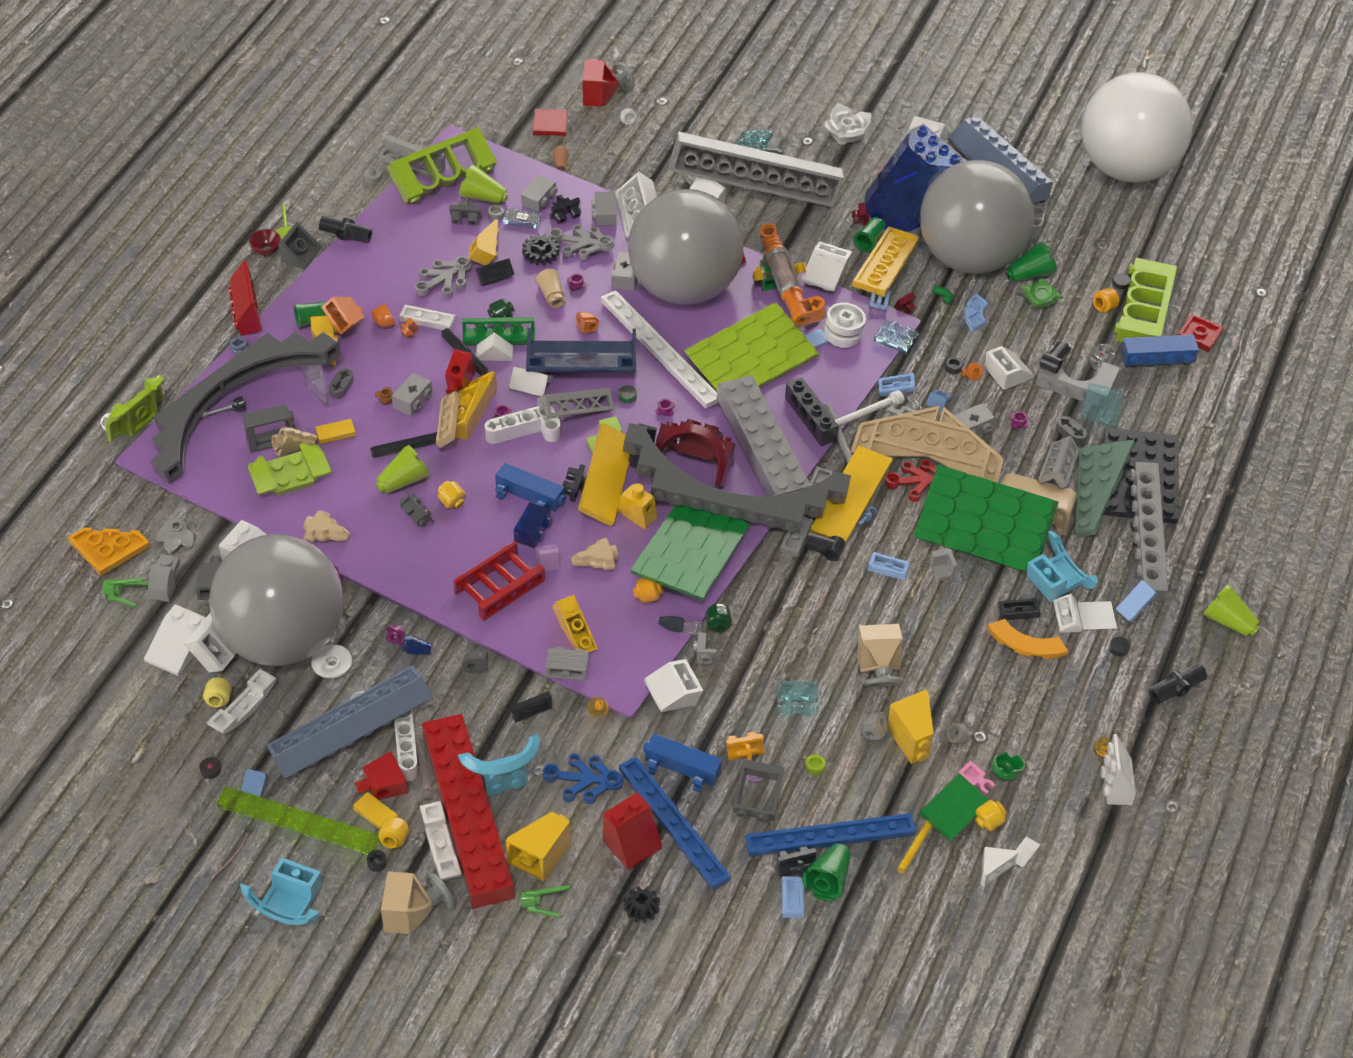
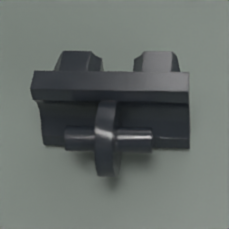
M557 195V201L553 202L551 213L549 214L550 219H555L558 224L567 221L566 214L570 213L572 219L581 216V209L579 207L581 201L579 197L570 200L569 197L564 198L562 195Z
M580 464L579 469L568 467L566 479L574 481V483L564 480L562 486H564L565 494L570 495V501L572 502L576 501L579 490H581V493L583 492L586 480L583 473L586 465Z
M802 846L796 850V853L779 852L778 871L780 877L798 874L800 878H803L805 870L816 861L815 849Z

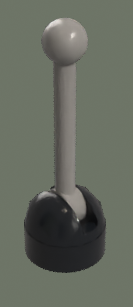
M243 397L235 398L229 406L208 412L205 411L202 417L207 418L208 415L228 409H234L237 412L245 411L246 406Z

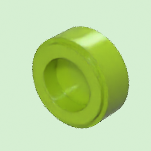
M814 754L806 758L805 770L808 774L818 776L825 771L826 762L822 756Z

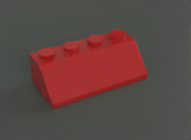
M245 260L230 278L231 286L228 287L234 326L236 330L239 329L241 336L262 331L255 286L247 260Z

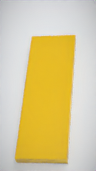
M888 227L856 275L852 286L885 297L919 243L920 236Z
M602 423L597 434L578 510L611 527L615 521L630 454L623 452L626 434Z
M858 445L843 471L844 474L851 475L845 503H834L826 500L822 518L817 517L810 532L828 538L839 536L847 543L891 466L893 459Z

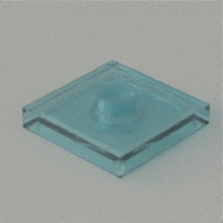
M1088 383L1081 419L1117 426L1125 390Z

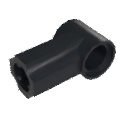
M1065 341L1057 342L1050 352L1044 353L1039 366L1057 374L1063 361L1071 353V347Z
M809 532L804 548L823 553L825 558L830 561H838L846 542L839 536L828 538Z

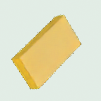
M351 419L315 427L319 444L356 436Z
M368 792L353 805V810L378 829L381 828L387 818L398 817L395 812Z

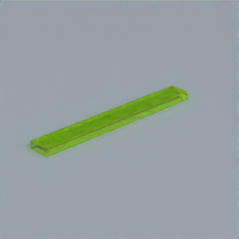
M225 786L216 802L219 808L364 854H369V852L376 850L380 842L376 833Z

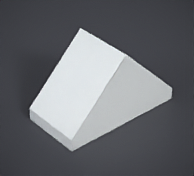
M493 333L477 345L476 356L481 361H512L513 345L496 333Z
M985 847L982 857L981 885L983 887L1013 867L1018 853L1015 850Z

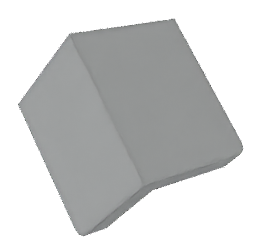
M951 549L931 551L929 564L936 580L955 578L957 563Z

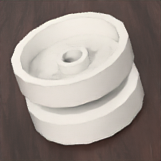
M850 303L834 304L827 312L823 329L824 337L829 343L837 347L850 348L856 346L862 338L866 322L865 313L862 309Z

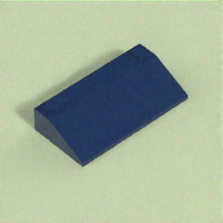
M527 328L526 372H636V328H632L631 341H537L531 338V328Z

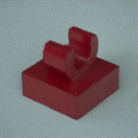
M865 202L858 204L859 210L851 211L852 218L854 217V224L862 222L863 226H865L870 218Z
M911 292L899 298L894 308L898 311L903 310L908 315L912 314V310L916 309L913 303L916 296Z

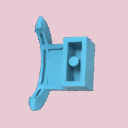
M1049 531L1050 544L1056 556L1048 559L1045 554H1042L1029 561L1027 577L1049 602L1079 585L1087 589L1096 587L1098 582L1096 575L1088 576L1083 573L1065 551L1061 537L1055 532Z
M539 735L529 736L526 748L516 755L493 761H481L467 752L459 754L458 758L467 769L481 775L487 796L500 794L511 789H519L527 785L526 765L530 763L539 750Z
M281 858L271 873L272 886L262 901L254 895L250 886L240 884L241 891L247 902L254 909L271 919L290 925H308L314 923L319 917L318 911L309 909L322 888L321 872Z

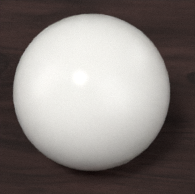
M1133 72L1109 80L1091 97L1082 118V139L1091 161L1106 175L1124 182H1147L1168 173L1180 162L1190 144L1193 122L1189 105L1176 86L1158 75Z

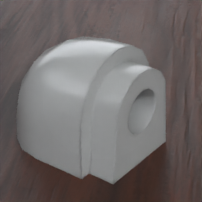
M877 712L868 716L861 727L863 736L869 740L883 739L887 730L886 716L883 712Z

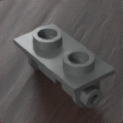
M405 491L408 496L400 500V507L410 515L416 525L424 527L429 519L434 523L435 521L430 517L432 512L425 505L423 507L419 505L422 501L415 494L411 496Z

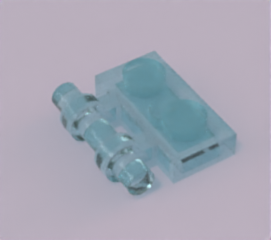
M885 320L874 335L873 341L907 353L914 338H917L918 332L913 330L912 327H904L898 325V322Z
M777 681V702H785V706H777V714H785L786 716H792V714H804V716L818 714V706H810V703H818L817 682ZM792 703H803L804 706H792Z

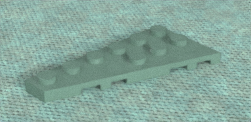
M1134 440L1079 448L1075 526L1077 537L1096 535L1103 520L1105 508L1110 504L1109 499L1115 493L1123 475L1125 463L1130 459L1129 454L1135 448L1136 443Z

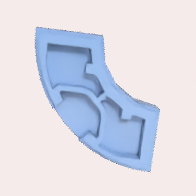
M979 294L974 295L968 301L964 313L966 325L972 332L986 326L987 323L983 317V312L988 309L989 303Z

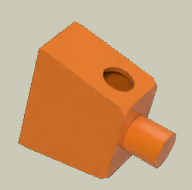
M334 296L321 307L340 335L352 329L364 319L362 308L356 305L351 297Z

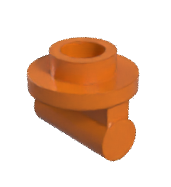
M408 318L404 325H400L402 328L400 332L407 338L409 336L413 338L415 336L414 332H417L419 329L412 318Z
M973 362L967 368L962 369L961 372L963 376L976 381L982 377L983 367L981 364Z

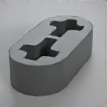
M340 369L329 384V393L332 398H343L354 381L353 372L350 369Z
M1061 416L1057 419L1056 430L1065 438L1071 436L1076 445H1081L1085 442L1087 432L1082 426L1068 416Z

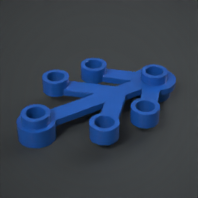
M577 753L569 755L568 763L571 767H576L581 773L559 771L558 766L552 763L543 767V778L547 782L552 783L557 779L579 781L572 787L563 790V800L566 802H572L577 793L591 784L599 783L597 787L592 790H586L583 794L584 802L586 804H593L598 795L607 789L617 790L621 788L624 781L619 771L609 770L597 755L589 758V767L594 770L597 769L602 775L594 774Z

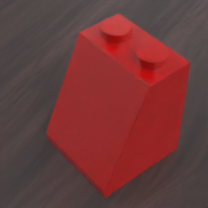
M638 792L603 813V842L628 871L662 849L651 807Z

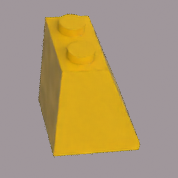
M927 690L890 704L887 729L911 764L923 762L930 755L934 732Z
M550 812L512 834L506 839L507 863L544 882L571 844L570 821L563 815Z

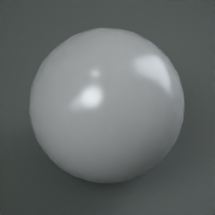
M986 160L965 161L944 170L930 184L923 198L920 210V226L923 238L933 255L946 266L970 274L992 272L1013 261L1027 244L1034 221L1033 204L1024 183L1006 167Z
M677 189L652 199L639 212L629 234L628 252L633 272L646 290L669 303L694 305L716 297L731 284L742 262L744 244L736 217L722 201L703 191Z
M269 534L252 538L240 544L225 557L212 580L209 606L212 621L218 634L235 653L261 665L285 666L311 657L331 639L342 615L343 590L334 565L320 549L310 542L295 536Z

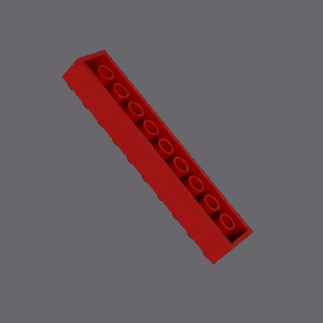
M458 714L423 722L424 742L472 909L514 899V885L481 775L467 769L458 758L459 754L467 752L475 757L463 715Z

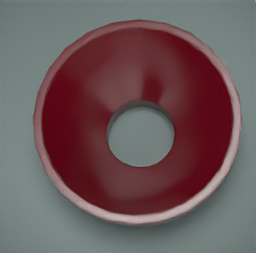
M271 229L258 230L249 238L252 251L262 256H268L276 252L281 241L279 233ZM265 246L271 247V249L262 250Z

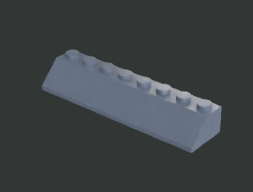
M978 116L964 119L948 136V141L970 160L995 162L1012 171L1024 183L1032 203L1050 198L1053 181Z
M412 665L267 744V747L284 778L293 777L301 769L317 764L318 760L325 756H332L341 747L352 745L361 736L372 734L374 729L390 724L392 719L398 716L407 715L411 709L416 706L425 705L433 697L423 677Z

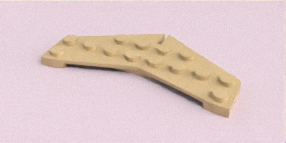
M940 406L863 422L858 427L851 449L852 455L859 445L887 457H929L948 468L997 483L1003 467L1002 456L945 407H943L940 420L936 421Z

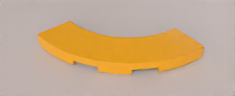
M1006 619L987 625V630L1000 644H1005L1021 655L1028 657L1030 655L1040 656L1043 659L1063 657L1068 654V650L1059 636L1045 639L1030 637L1014 629Z

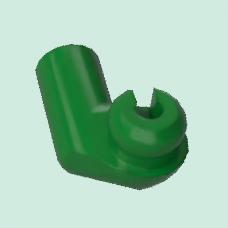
M934 286L933 293L943 296L944 303L951 304L952 300H954V294L944 287Z

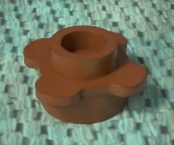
M384 387L381 391L375 392V397L379 398L381 404L389 405L392 403V395L394 393L391 391V387Z

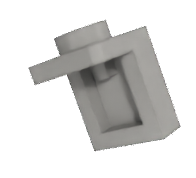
M698 632V640H694L693 652H697L696 663L705 665L716 664L717 650L705 649L706 633Z

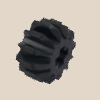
M640 886L637 887V891L630 889L629 895L624 897L623 909L627 912L628 919L634 917L635 923L640 919L645 924L647 918L653 920L655 914L659 913L660 899L655 891L649 892L648 886L644 890Z

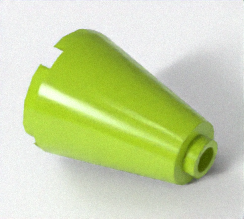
M471 165L465 175L467 176L465 181H462L459 195L499 205L502 202L505 203L508 197L507 189L479 167Z
M407 445L376 478L377 483L375 485L381 493L385 492L388 494L426 479L430 474L424 462L420 461L417 457L416 451Z
M1228 584L1203 613L1206 617L1246 637L1249 634L1253 636L1260 628L1257 625L1259 620Z

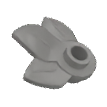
M176 518L171 520L168 526L161 528L157 532L155 541L164 542L165 549L169 554H172L180 545L191 549L194 544V536L187 529L186 522ZM176 525H180L178 529H174Z

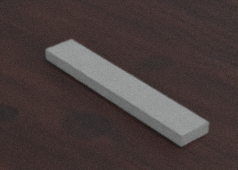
M817 467L810 481L811 486L831 476L832 471ZM803 514L799 533L787 531L780 547V552L798 557L816 517Z

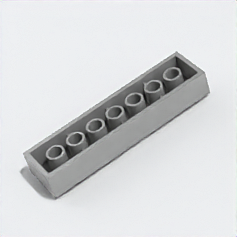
M753 375L718 383L716 398L766 495H782L811 487Z

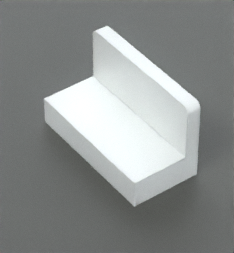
M513 367L509 388L543 396L547 383H551L553 376L540 372H526L525 368Z

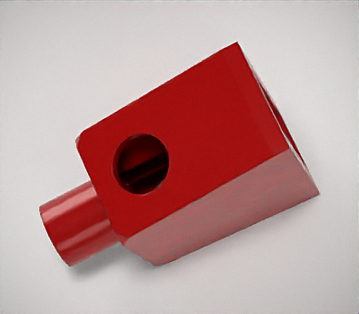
M454 349L445 372L447 384L445 392L448 395L468 387L470 381H472L475 375L472 353Z
M392 751L365 765L362 768L364 779L354 783L358 794L370 791L372 796L378 800L408 793L407 781Z

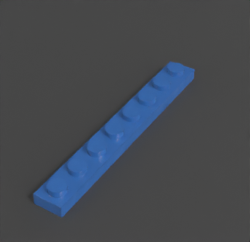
M637 756L620 764L619 771L635 792H638L648 803L653 815L709 887L715 890L731 881L730 874Z
M908 813L745 834L748 855L752 857L775 854L782 851H796L802 846L812 849L829 847L836 843L845 845L915 836L916 829L912 814Z

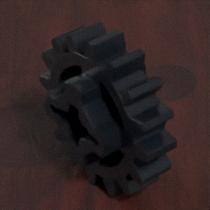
M537 234V237L531 235L530 239H525V243L522 244V255L525 256V260L529 259V263L536 262V265L539 263L545 265V262L551 264L552 259L557 260V256L560 255V244L557 243V239H553V236L546 237V234H543V236Z

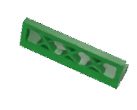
M534 317L462 318L463 343L466 346H477L493 333H496L511 345H527V328H531V338L535 340ZM466 324H474L476 327L466 328ZM492 324L494 325V327L487 328L485 327V325ZM511 324L512 326L510 328H505L503 325ZM531 324V327H522L521 325Z

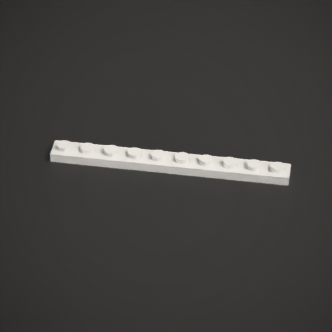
M616 290L601 297V303L631 333L632 328H636V338L705 409L719 403L716 398L717 392Z

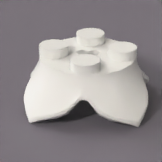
M837 103L831 111L830 120H826L824 125L841 145L860 141L871 123V113L859 112L853 115L848 107Z

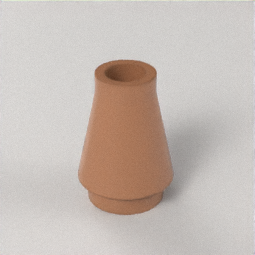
M558 146L553 151L556 169L561 171L566 170L569 157L567 148L563 146Z

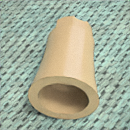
M555 269L541 271L536 276L535 281L552 309H558L566 302L560 283L559 272Z

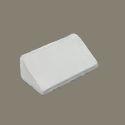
M1069 594L1053 600L1060 633L1082 632L1078 605L1073 595Z

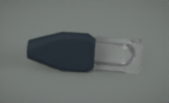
M663 616L659 617L658 621L659 625L679 633L684 632L698 635V632H702L703 627L702 622L685 620L683 617Z

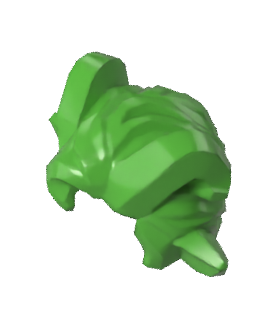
M1040 279L1036 284L1031 283L1029 286L1020 287L1021 290L1025 291V297L1036 308L1048 307L1056 304L1058 299L1064 298L1057 293L1055 288L1048 285L1045 279Z

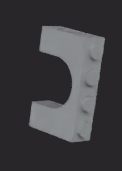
M1067 357L1057 374L1042 367L1040 368L1035 386L1102 408L1106 406L1120 371V367L1103 362L1098 374L1093 379L1087 381L1074 380L1063 371Z

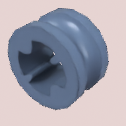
M235 337L230 341L231 351L234 354L238 355L247 348L246 340L243 337Z

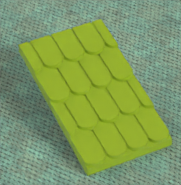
M777 303L749 315L736 324L684 350L716 391L718 390V383L753 375L757 385L761 388L820 356L815 347L794 325L793 321Z

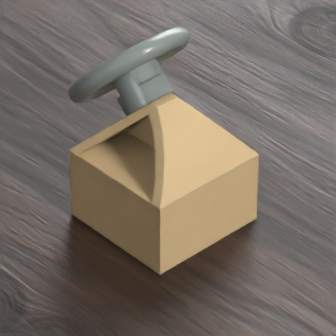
M899 624L859 626L857 659L860 672H876V678L864 681L865 686L887 687L901 685L905 682L902 677L892 676V671L901 669L903 638Z
M388 872L381 906L384 932L411 934L425 920L432 907L437 904L446 910H452L454 908V900L444 882L434 873H428L425 877L428 889L425 891L414 873Z

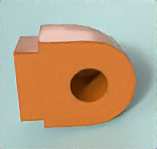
M385 303L372 311V319L378 326L388 328L396 325Z
M577 312L576 324L581 333H591L598 329L599 320L594 314L590 312Z

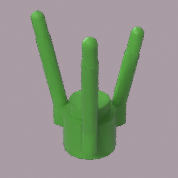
M144 578L108 579L103 582L102 592L104 595H108V600H115L136 608V604L119 598L117 595L122 593L123 587L148 586V582H142Z
M566 885L541 890H522V908H528V913L536 912L560 918L561 914L536 908V905H540V895L566 891L570 889V886Z

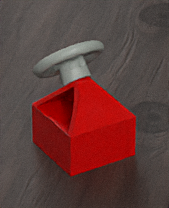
M585 59L583 106L603 107L614 95L618 87L625 92H631L634 89L635 81L633 74L624 63L615 62L611 71L605 60ZM617 67H621V68H623L625 71H624V72H620V71L617 69ZM627 76L629 77V80H630V86L628 85V82H627Z

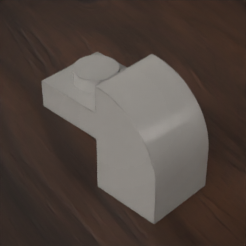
M161 554L157 563L152 564L148 579V590L151 599L170 601L176 588L174 576L181 563L180 557Z

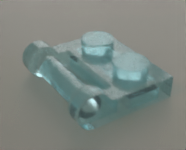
M771 130L742 132L734 144L765 151V146L773 137Z

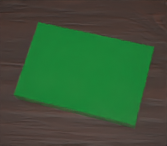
M959 773L919 814L951 842L977 816L976 809L989 799Z

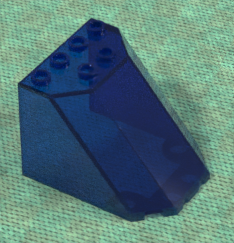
M925 124L911 129L866 191L864 202L870 218L878 217L883 219L886 224L884 230L892 227L909 233L921 227V205L930 184L944 170L966 160Z

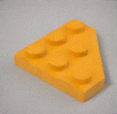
M84 527L68 537L69 543L100 576L150 547L149 541L138 530L120 532L119 529H103V531L92 530V528Z

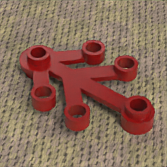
M922 460L919 469L911 462L905 461L902 463L901 471L905 474L912 473L916 476L900 477L899 474L890 472L886 475L885 484L889 489L893 490L899 487V485L919 483L915 489L909 492V500L917 502L920 500V494L932 482L934 476L926 472L931 471L935 474L936 466L931 464L929 460Z

